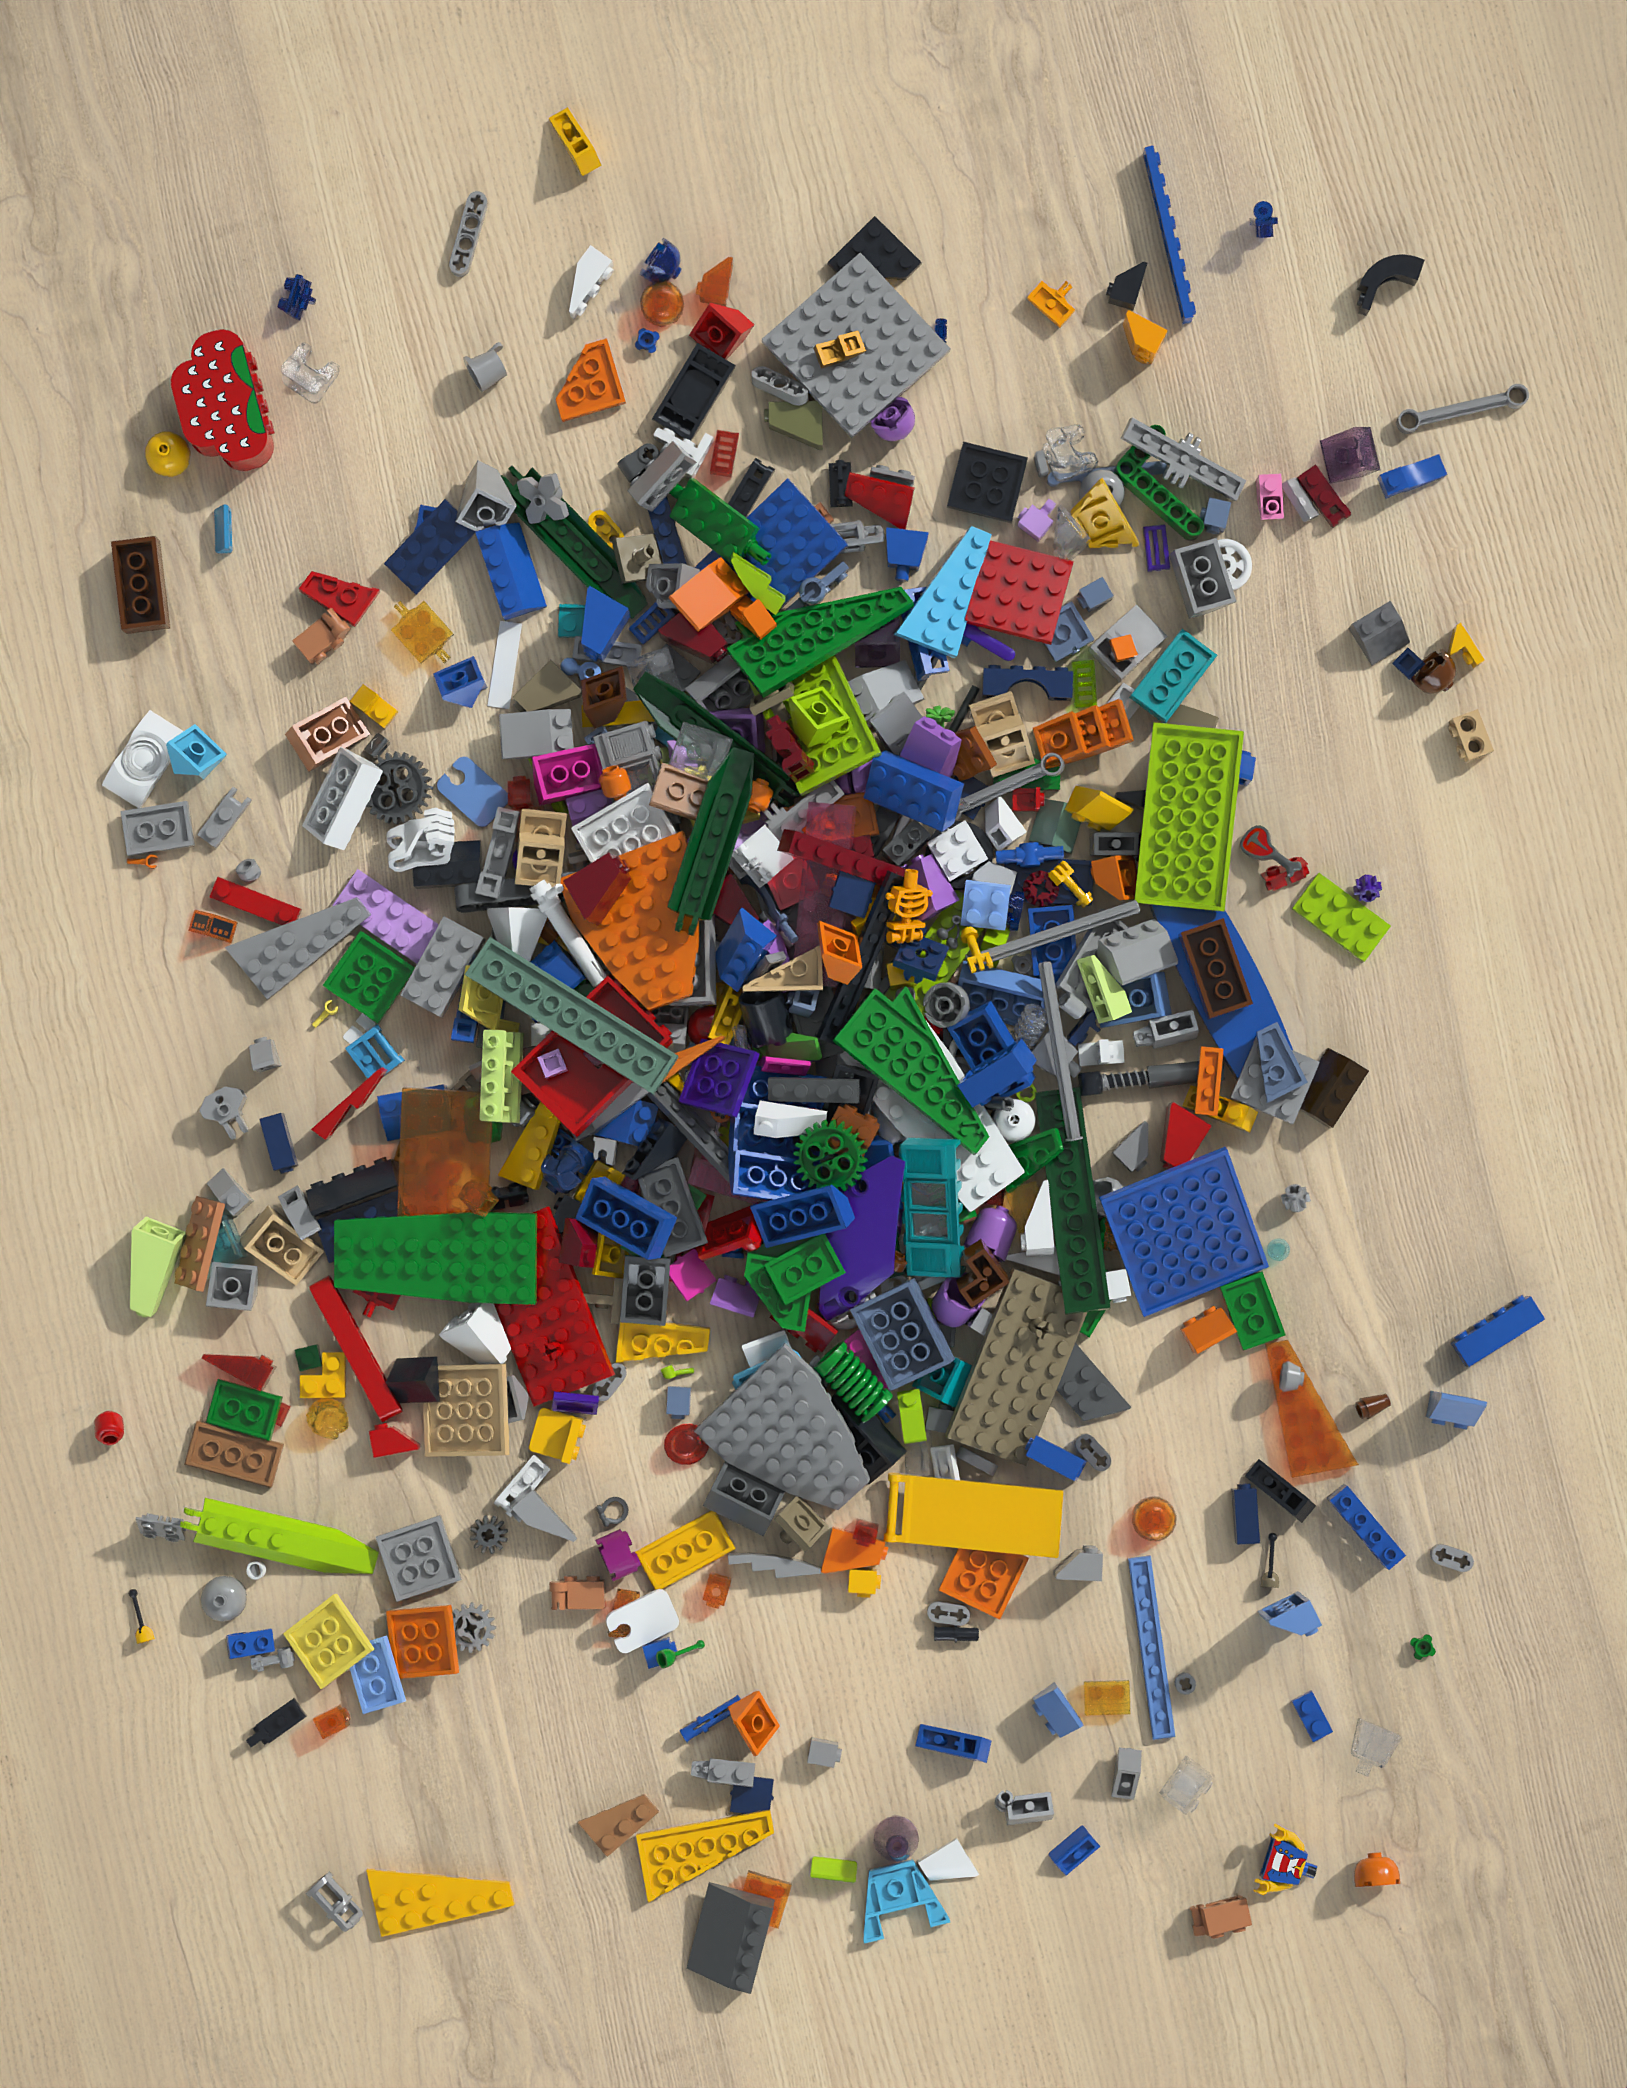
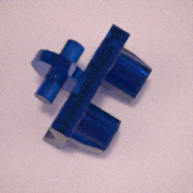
M1260 201L1253 208V214L1256 218H1250V225L1255 226L1256 237H1274L1273 224H1278V217L1272 216L1273 208L1269 202Z
M296 274L295 278H286L284 289L290 292L289 298L282 297L279 299L277 307L293 319L300 320L302 312L307 310L308 304L315 305L316 299L311 297L313 289L310 287L312 282L304 279L299 274Z

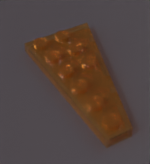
M1282 1340L1265 1344L1291 1477L1294 1478L1359 1465L1301 1365L1290 1342ZM1290 1361L1299 1366L1301 1372H1304L1303 1386L1299 1385L1296 1390L1283 1392L1279 1388L1280 1371L1282 1364Z

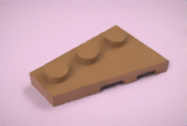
M642 1794L591 1817L579 1820L578 1823L608 1857L659 1813V1810L645 1794Z

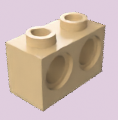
M1478 709L1452 718L1449 721L1448 729L1452 738H1456L1458 756L1460 759L1463 758L1465 763L1494 751ZM1461 721H1466L1470 724L1469 732L1461 729ZM1469 742H1475L1478 745V752L1474 753L1469 750Z

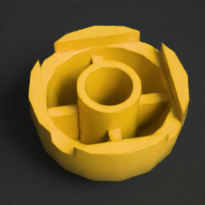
M162 431L149 439L145 447V458L149 467L156 474L174 477L181 474L189 465L191 451L188 443L180 435Z

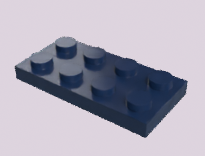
M446 499L384 563L416 595L476 532L456 522L458 510Z
M1046 860L1044 863H1040V866L1027 868L1020 867L1016 863H1005V868L1017 872L1012 892L1009 896V902L1029 903L1023 893V885L1026 878L1031 873L1037 871L1050 872L1062 861H1066L1074 870L1070 877L1074 880L1075 884L1085 894L1087 892L1093 894L1091 860ZM1045 880L1040 885L1032 883L1038 889L1036 897L1041 895L1042 892L1050 894L1045 889ZM1062 882L1059 884L1058 896L1051 904L1077 905L1078 899Z
M400 1190L317 1219L321 1228L318 1234L329 1263L334 1262V1221L337 1219L409 1216Z

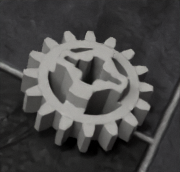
M474 1602L470 1603L469 1608L462 1604V1611L458 1609L453 1611L456 1615L455 1617L453 1616L456 1645L458 1643L461 1644V1651L465 1647H468L469 1653L473 1652L474 1647L481 1651V1644L483 1643L485 1646H488L490 1643L487 1638L493 1639L495 1636L491 1633V1630L496 1629L495 1625H491L495 1617H488L490 1610L482 1611V1604L475 1608ZM472 1613H477V1614H479L482 1618H481V1619L475 1618V1617H473ZM462 1616L463 1624L457 1628V1622ZM469 1622L472 1625L476 1624L477 1628L474 1630V1633L472 1632V1630L467 1631L466 1627L469 1625ZM486 1626V1633L484 1637L481 1639V1628H484ZM461 1636L470 1638L471 1642L463 1640Z

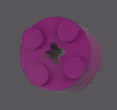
M619 1529L595 1540L597 1545H602L598 1549L607 1571L610 1574L614 1573L613 1576H610L613 1582L638 1571L637 1567L641 1566L637 1554L630 1551L629 1546L632 1545V1542L626 1531L622 1532Z

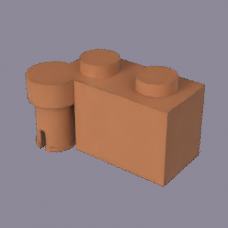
M333 608L327 610L331 617L324 613L320 619L292 640L311 664L322 662L327 657V652L332 648L336 650L342 646L346 638L345 634L351 629L346 621H342Z
M564 1576V1580L549 1582V1591L552 1592L551 1610L558 1609V1602L559 1610L605 1608V1580H600V1576H586V1580H577V1576Z
M1241 1895L1205 1904L1206 1907H1204V1904L1190 1907L1194 1925H1192L1194 1936L1207 1935L1213 1939L1225 1936V1932H1242L1246 1930L1247 1926L1252 1925L1247 1899Z

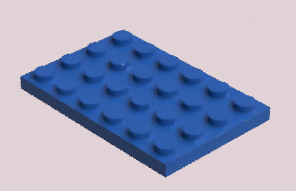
M789 478L746 517L760 528L756 534V541H758L759 546L771 553L772 556L771 559L766 557L770 561L764 566L750 555H746L743 559L771 576L769 586L785 595V602L779 611L799 593L800 585L805 579L818 575L848 546L847 542ZM712 550L694 568L701 571L722 556ZM722 557V559L736 573L734 566ZM750 592L746 595L753 602L756 600Z

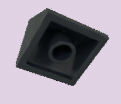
M437 1356L396 1359L386 1384L399 1404L440 1402Z

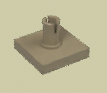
M655 534L621 537L612 540L622 584L647 581L649 564H662Z
M793 682L787 683L765 698L760 694L750 698L752 714L755 716L771 708L774 715H778L782 722L790 719L791 715L782 701L794 695Z
M795 1496L774 1519L783 1529L780 1532L781 1540L786 1544L794 1540L804 1552L809 1550L829 1528L813 1509L798 1496Z

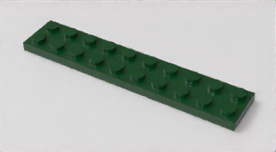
M1073 1087L1072 1089L1080 1136H1083V1139L1066 1142L1067 1136L1059 1089L1035 1092L1040 1133L1057 1128L1064 1148L1059 1155L1045 1165V1171L1049 1184L1051 1215L1065 1315L1108 1310L1111 1308L1080 1087Z

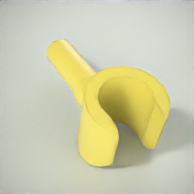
M332 1000L325 1003V1010L312 1023L315 1028L329 1015H335L338 1012V1006L333 1011L327 1009L333 1002Z

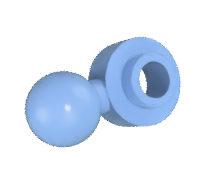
M566 658L560 665L561 670L566 675L571 676L576 673L580 680L589 678L585 673L587 669L594 671L593 676L601 674L599 666L594 662H585L580 666L575 659Z

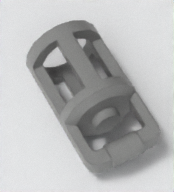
M860 520L830 524L841 537L855 536V538L844 539L848 546L840 554L863 552L866 547L865 544L881 543L884 541L885 535L881 525L863 527ZM875 533V536H868V534Z
M329 1871L306 1892V1895L309 1898L312 1896L327 1913L326 1917L332 1919L342 1931L346 1932L360 1921L363 1912L352 1901L351 1894L347 1895L332 1878L333 1874ZM324 1884L339 1898L333 1905L318 1891ZM350 1909L354 1914L345 1922L340 1916Z

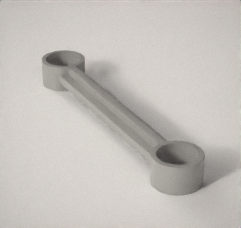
M1514 384L1504 393L1422 412L1406 409L1398 416L1396 425L1400 432L1411 434L1419 426L1502 406L1518 409L1527 402L1529 392L1524 385ZM1514 389L1520 390L1524 395L1523 402H1512L1509 392ZM1406 414L1412 415L1416 419L1415 427L1412 429L1405 428L1401 423L1402 416Z
M1048 753L1042 758L1041 763L960 799L959 812L955 821H959L964 812L1045 775L1052 777L1060 775L1065 767L1064 760L1056 753ZM1050 757H1057L1061 762L1057 772H1048L1045 768V762Z

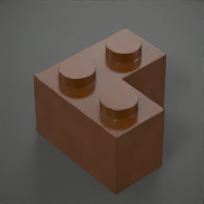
M979 1239L963 1250L965 1261L972 1270L956 1281L960 1293L969 1305L974 1307L1007 1285L1009 1279L1006 1271L982 1239Z

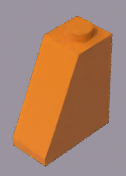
M832 1527L821 1572L831 1573L879 1565L881 1559L885 1560L888 1547L885 1546L884 1540Z

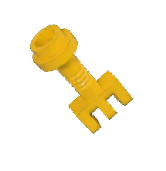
M1062 861L1048 875L1057 886L1063 882L1077 897L1078 901L1076 904L1084 908L1093 900L1092 894L1090 892L1085 894L1075 884L1074 880L1070 877L1074 870L1066 861Z
M973 927L964 928L961 931L960 937L963 943L968 944L972 953V957L967 958V964L971 973H976V964L980 971L985 970L983 962L987 963L989 969L993 968L989 952L981 954L976 942L979 937L977 930Z

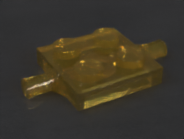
M399 601L398 605L396 604L394 608L402 617L399 623L391 629L393 634L420 664L435 654L443 663H446L451 657L445 652L443 646L454 636L453 632L425 601L411 610H408Z

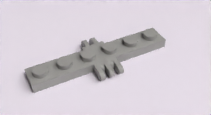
M1134 418L1129 419L1120 439L1167 464L1168 466L1162 476L1164 480H1168L1172 473L1170 483L1175 484L1178 478H1180L1177 487L1182 489L1188 477H1191L1225 497L1237 501L1246 480L1199 455L1201 449L1198 448L1201 442L1199 437H1196L1191 444L1194 435L1188 433L1185 440L1180 439L1178 443Z
M833 780L810 792L787 812L783 807L778 809L772 803L770 807L775 812L773 815L768 810L763 811L768 818L765 821L769 826L768 829L779 842L784 829L803 833L801 829L842 797L844 792ZM732 856L729 867L741 879L747 873Z

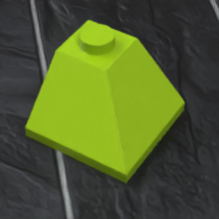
M823 686L790 697L788 700L794 732L807 748L827 740L850 718Z

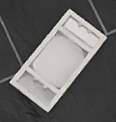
M149 710L133 731L124 750L113 762L102 786L137 808H141L171 762L166 746L167 742L184 731Z

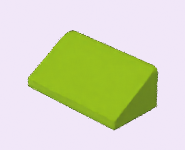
M817 1856L812 1858L811 1878L856 1882V1861Z

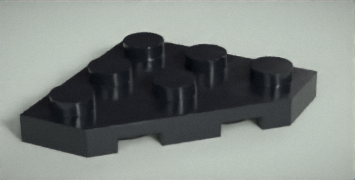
M875 216L828 261V265L837 273L861 253L885 279L906 280L922 265V262Z

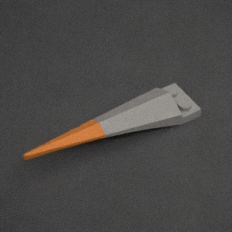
M719 1036L675 1053L679 1058L663 1082L719 1044L725 1037ZM634 1082L631 1083L578 1137L573 1134L575 1140L579 1142L599 1132L650 1092Z

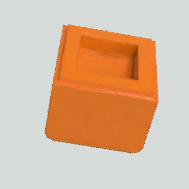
M1131 634L1110 639L1109 642L1116 663L1138 656Z

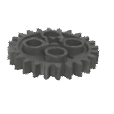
M395 751L393 757L390 753H386V759L378 756L379 763L373 764L383 771L380 779L386 775L387 782L381 786L379 780L376 784L370 801L366 805L367 808L372 807L370 814H377V819L379 820L385 817V822L389 824L393 819V823L399 825L400 819L403 823L408 822V816L411 819H416L415 812L423 814L420 807H428V804L424 801L425 798H432L431 795L427 794L428 790L433 789V787L427 785V782L431 781L432 778L425 776L429 770L422 768L423 762H416L417 757L411 756L409 758V754L405 752L401 756L399 752ZM407 769L408 776L402 780L401 772ZM412 790L413 798L407 801L406 794ZM391 796L393 802L389 807H386L385 801Z

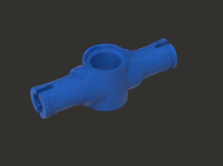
M1037 842L1022 843L1013 850L995 851L996 864L1016 863L1023 868L1040 866V863H1044L1046 860L1064 859L1063 846L1043 847V845H1039Z

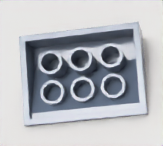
M916 1278L908 1280L850 1309L890 1391L948 1365L955 1359Z

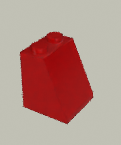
M1175 1102L1169 1103L1166 1109L1160 1161L1164 1163L1162 1167L1166 1170L1190 1161L1211 1128L1210 1124Z

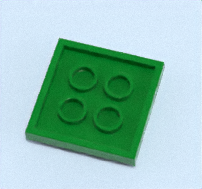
M360 931L323 986L379 1024L407 984L415 967Z

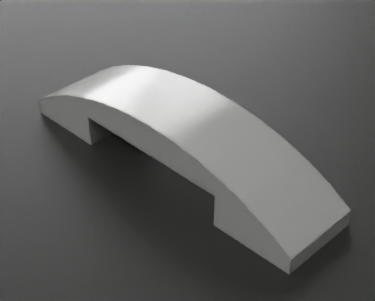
M502 807L497 808L492 827L494 830L483 872L481 871L476 894L498 899L513 852L520 817L519 811Z

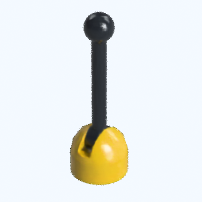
M131 1589L129 1596L133 1600L140 1626L135 1633L136 1642L140 1644L154 1640L152 1629L144 1626L136 1597L138 1592L136 1589Z

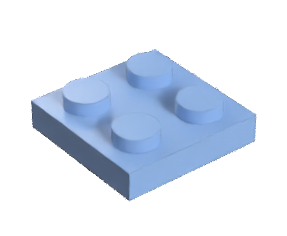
M966 880L961 925L1005 931L1011 885Z

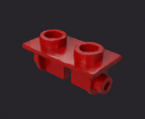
M1302 857L1289 859L1292 862L1299 861L1302 865V869L1295 871L1293 877L1289 878L1291 883L1306 878V875L1310 874L1306 866L1308 863ZM1282 865L1271 866L1266 869V872L1260 874L1266 881L1265 886L1268 891H1275L1287 886L1285 879L1287 871Z

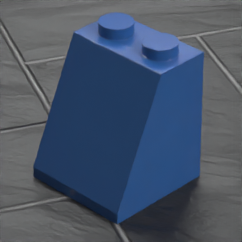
M591 586L587 589L581 644L586 657L595 662L598 659L603 662L629 620L630 613L627 607Z

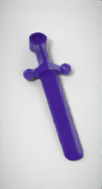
M920 594L914 595L916 602L920 598ZM966 624L963 634L965 637L1006 661H1011L1015 658V651L975 626Z

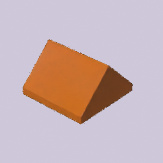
M755 1691L728 1706L735 1726L753 1756H758L780 1725L760 1691Z

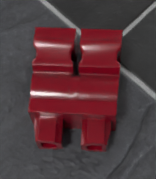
M778 715L768 719L766 723L770 730L766 734L772 741L773 747L784 758L782 762L783 771L795 783L814 773V762L802 750V746L797 741L799 737L786 721L782 722Z

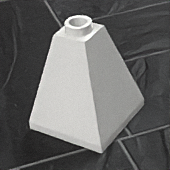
M487 908L497 942L530 962L547 919L546 914L536 908Z

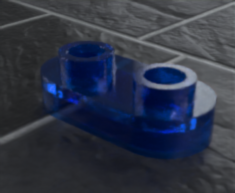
M1015 891L1014 895H1010L1008 908L1012 909L1011 912H1007L1006 925L1009 926L1011 931L1018 932L1024 892Z

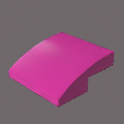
M763 1056L757 1066H761V1071L806 1076L811 1066V1061Z

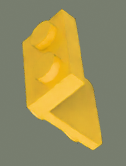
M541 1408L530 1441V1451L560 1459L561 1462L570 1464L572 1459H577L580 1447L576 1445L578 1438H583L586 1425H583L584 1419L552 1411L551 1409Z

